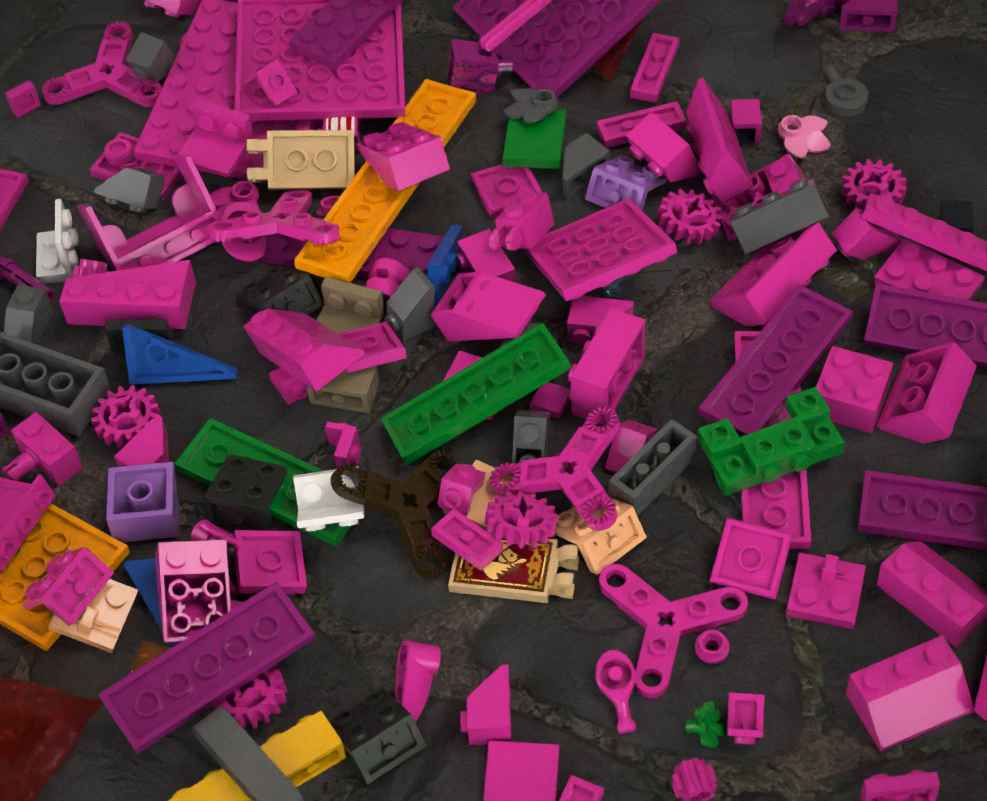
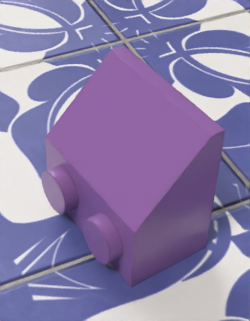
M173 462L108 468L106 521L113 538L120 542L179 537V504Z

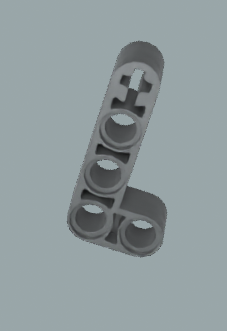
M219 706L192 727V731L199 742L251 801H304L293 783L223 706Z

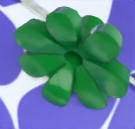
M714 701L705 702L702 707L695 709L696 719H688L685 727L688 733L700 735L703 746L716 748L719 744L717 736H724L725 727L723 724H717V721L721 718L718 708L715 709Z

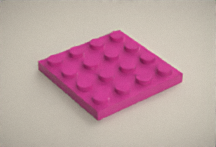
M629 198L549 232L531 250L524 249L528 258L565 301L579 299L591 290L598 287H606L616 279L636 274L640 269L653 263L663 262L669 256L677 253L675 242Z

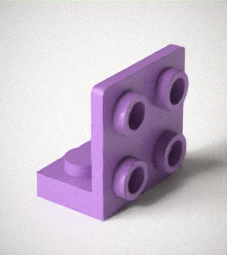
M618 156L593 168L585 200L607 208L629 198L643 211L648 191L665 184L667 179L663 175L657 177L648 166L642 167L635 164V161L630 157Z

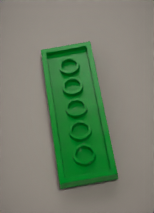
M541 323L380 419L406 465H409L568 371L572 366L546 326Z
M210 418L174 463L176 471L210 487L228 455L286 466L288 474L270 505L271 516L297 528L298 505L293 477L294 475L324 470ZM336 522L325 524L324 529L317 531H306L305 527L297 529L337 547L352 525L339 526V523Z

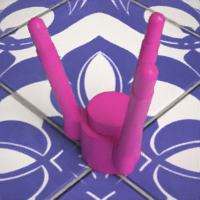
M207 519L199 521L191 532L192 541L226 540L227 543L237 547H242L243 545L240 540L233 537V534L228 533L221 527H217ZM229 578L230 591L233 594H237L238 589Z

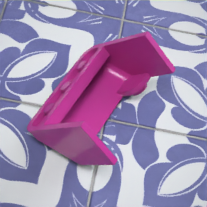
M177 155L174 157L186 184L178 187L171 197V204L176 215L127 240L121 229L117 226H101L91 205L80 204L76 206L96 247L114 271L177 262L216 242L210 239L208 226L222 219L191 155Z

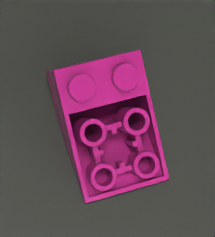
M405 122L395 123L389 126L388 131L381 134L379 132L364 136V141L355 144L358 151L385 184L398 191L450 170L441 137L415 126L405 124Z
M790 154L752 173L750 177L753 187L722 203L716 194L712 196L715 206L721 208L719 215L723 216L722 224L729 241L738 240L730 222L731 216L735 214V209L748 203L751 206L763 202L761 199L763 196L773 191H778L779 194L790 189V184L805 178L802 170Z
M484 272L459 273L431 313V317L448 342L513 339L519 337L524 332L527 323L545 297V293Z
M226 540L158 543L155 552L163 640L164 643L182 642L231 611Z

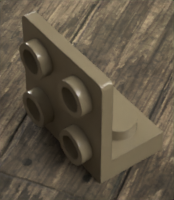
M325 277L321 285L325 305L316 321L336 333L382 322L385 316L382 291Z

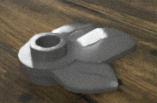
M529 88L511 90V96L516 103L503 109V114L511 119L523 118L525 123L537 122L545 118L546 114H550L557 109L558 99L553 91L547 89L538 91Z

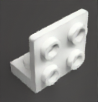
M55 199V231L37 233L36 278L43 284L63 282L66 278L72 277L74 265L79 266L76 250H74V246L79 245L78 233L76 228H71L70 209L64 208L62 199Z
M337 469L294 475L293 480L298 505L297 528L305 527L306 531H317L324 529L325 524L338 522L339 526H350L359 522L358 519L364 518L363 505L338 496L332 489L330 479ZM345 475L341 476V481H344L343 484H346V487H354L351 478Z

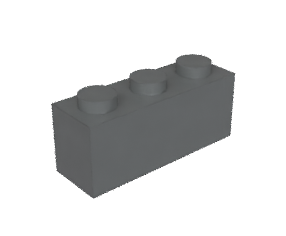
M806 178L799 179L790 184V189L779 194L778 191H773L761 198L763 202L751 206L748 203L734 210L735 214L731 216L730 222L745 254L829 217V209L814 178L809 181Z
M671 419L609 480V496L633 506L638 516L696 458L697 436Z

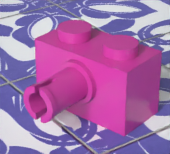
M34 412L11 430L22 455L2 468L3 473L8 479L19 481L33 469L38 468L59 487L83 469L75 446L37 412Z

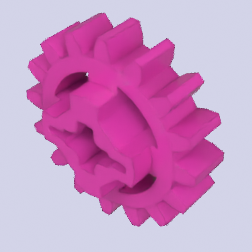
M870 159L866 160V165L856 162L855 169L848 168L846 175L843 176L842 196L847 197V205L854 203L855 209L858 208L860 210L864 209L871 192L879 196H885L901 205L902 199H905L906 178L901 177V170L893 171L892 163L883 166L880 159L877 161V164H872Z
M682 189L678 190L677 195L669 192L667 198H662L657 217L660 218L659 226H666V234L674 233V240L677 241L683 238L686 244H689L691 240H695L698 245L702 243L703 238L710 242L713 235L717 236L723 216L719 215L720 207H713L715 202L713 199L705 200L704 193L696 195L694 190L691 189L689 194H685Z
M131 385L128 391H124L123 387L119 386L118 393L106 392L108 396L106 400L98 398L99 407L92 408L94 418L91 419V422L99 439L104 438L105 444L108 446L115 441L117 448L121 449L124 443H128L157 414L161 415L158 403H156L155 396L153 394L148 396L145 388L137 392L135 385Z
M508 491L505 494V498L496 495L494 502L489 501L485 515V524L488 525L487 532L495 533V540L497 541L503 538L506 539L507 546L512 545L514 542V544H518L519 548H524L525 544L529 543L535 548L538 541L546 544L548 543V537H554L558 515L554 514V506H546L547 499L545 498L536 500V494L532 493L528 497L523 491H519L516 496H513Z
M271 667L215 703L213 707L215 710L219 706H223L243 729L249 723L253 729H256L258 721L263 720L268 724L271 713L278 715L281 713L278 704H285L287 702L284 693L288 692L280 670H274Z

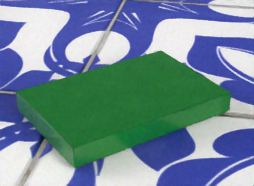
M556 109L550 114H546L542 120L533 123H525L523 118H509L502 158L503 167L560 169L567 109Z

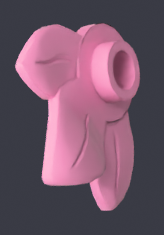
M789 115L784 117L778 125V135L785 140L784 148L796 158L803 159L808 152L822 153L831 147L829 140L821 132L828 123L825 119L817 116L800 118L796 115Z

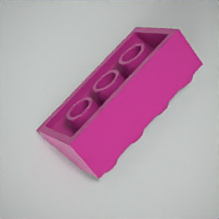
M702 77L697 80L686 111L689 121L686 128L691 138L695 141L692 143V147L697 156L701 158L697 163L704 176L707 177L703 180L705 187L711 195L716 194L723 203L753 187V183L729 113Z
M819 222L811 224L763 246L708 302L712 307L745 327L758 325L764 327L799 284L804 287L812 281L811 276L828 265V259L837 249Z
M267 308L256 313L251 318V321L243 326L262 356L316 392L365 355L362 348L305 313Z

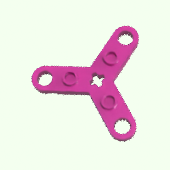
M117 21L115 24L111 23V26L108 25L107 29L105 28L104 38L101 41L95 63L65 73L63 77L51 78V81L47 80V83H44L42 86V93L47 103L58 105L108 88L141 106L153 107L162 87L158 81L155 82V80L149 78L146 80L138 78L132 73V68L126 66V58L130 51L133 34L129 24L127 25L126 22L123 23L122 21L118 23ZM117 33H123L121 37L118 36V38H116V36H114ZM62 89V92L59 91L60 94L58 92L56 95L51 93L53 90ZM149 91L155 92L153 93V95L151 94V97H149V95H147V97L146 95H144L146 92Z
M302 189L283 193L268 213L248 212L243 217L215 221L208 226L210 239L212 241L217 240V242H220L221 239L222 242H225V239L231 241V239L235 240L238 237L246 239L279 233L302 241L308 239L316 245H323V242H325V245H328V242L333 244V242L339 241L340 232L337 224L313 218L307 213L308 208L312 206L311 192Z
M605 406L603 409L598 407V410H592L593 413L588 414L589 417L586 418L583 426L578 428L560 456L523 460L521 463H506V465L500 464L501 467L499 468L495 467V471L492 470V475L489 477L495 493L505 496L506 492L509 491L514 496L519 491L529 494L562 489L589 528L597 531L610 528L616 522L618 512L613 501L591 470L620 428V421L615 410H612L610 407L608 409ZM608 419L611 421L608 423L609 425H605V428L604 426L602 428L599 426L597 428L596 426L601 420ZM570 468L574 470V473L569 475L565 470ZM514 476L510 484L507 482L506 485L504 483L501 485L500 481L504 477ZM607 509V513L604 514L605 517L601 516V519L599 517L597 519L592 517L597 510Z
M609 565L601 571L599 576L601 592L646 629L635 671V689L638 694L648 699H658V697H662L667 692L680 637L720 627L721 624L737 622L739 619H743L747 612V596L736 587H724L670 602L623 565ZM618 575V577L624 578L625 583L620 587H612L607 581L612 576L616 577ZM727 598L729 600L733 598V600L736 599V602H739L740 606L735 610H727L721 605V602L727 600ZM669 617L672 618V626L668 624L660 626V618L667 620ZM650 673L652 675L656 674L661 679V683L658 686L649 687L642 682L643 677L645 678Z

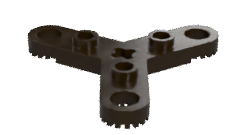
M445 450L433 452L404 483L369 470L366 472L356 468L355 465L350 466V464L341 465L332 474L330 479L331 487L338 496L394 516L413 567L419 576L427 580H434L447 569V557L444 556L445 553L441 549L440 542L432 537L431 528L434 526L427 506L439 494L442 477L446 474V472H439V468L436 469V461L444 464L448 472L457 464V460L454 461L455 457L453 455L450 456L449 452L445 453ZM345 475L351 478L354 487H346V484H343L344 481H341V476ZM406 499L411 502L408 507L403 504ZM425 556H429L434 560L436 564L435 569H430V566H426L427 563H424L425 559H423Z

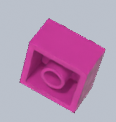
M832 346L816 386L831 410V421L873 433L890 385L894 363Z

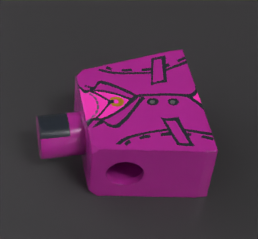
M452 39L447 71V83L449 86L476 94L490 93L495 90L496 78L498 76H512V60H498L496 47L492 51L486 52L480 46V42Z

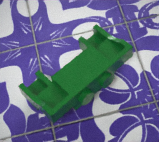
M816 386L787 396L785 408L792 419L742 437L738 436L728 418L698 428V442L712 466L717 483L724 496L763 482H773L785 474L803 471L810 465L843 454L845 442L830 419L831 410Z

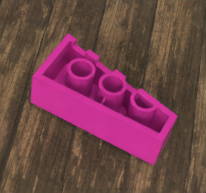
M190 260L66 278L59 302L66 322L69 325L106 326V321L156 318L167 319L170 329H186L196 280Z

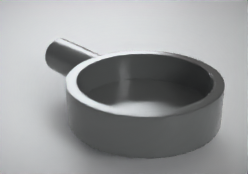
M833 65L827 66L824 72L831 82L825 92V105L828 110L836 115L845 117L855 116L864 111L868 100V90L864 84L854 79L841 78Z

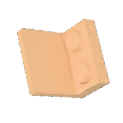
M610 497L617 509L618 517L616 522L608 529L597 531L589 528L574 507L569 511L561 513L557 518L555 535L578 545L589 571L596 575L600 574L605 567L613 564L647 538L633 506L613 497ZM607 509L597 510L592 517H596V519L597 517L601 519V516L605 517L604 514L607 513Z

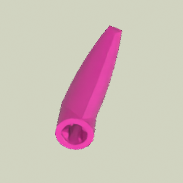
M404 640L399 648L397 657L394 698L411 713L416 723L427 701L433 676L438 671L441 651L437 645Z

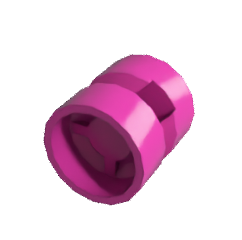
M380 258L374 262L364 287L382 291L385 315H387V301L409 275V271L402 263L394 259Z

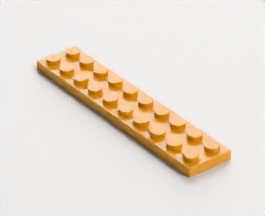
M425 79L406 105L405 117H398L393 124L405 122V124L440 136L443 147H445L476 103V93ZM366 160L324 218V221L339 226V241L333 242V244L328 242V245H325V242H323V245H316L308 240L294 259L295 268L324 278L328 277L351 283L419 183L399 191L385 184Z

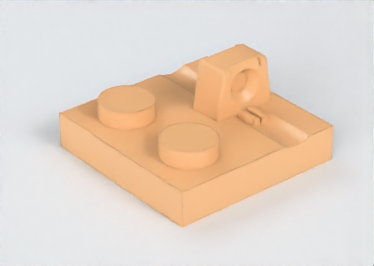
M109 579L74 624L68 626L54 614L49 624V630L112 653L138 590Z

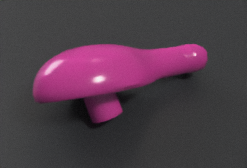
M608 650L600 656L596 664V681L600 690L615 706L618 717L616 726L618 733H631L636 730V723L631 718L629 709V698L636 682L635 669L630 659L619 650Z

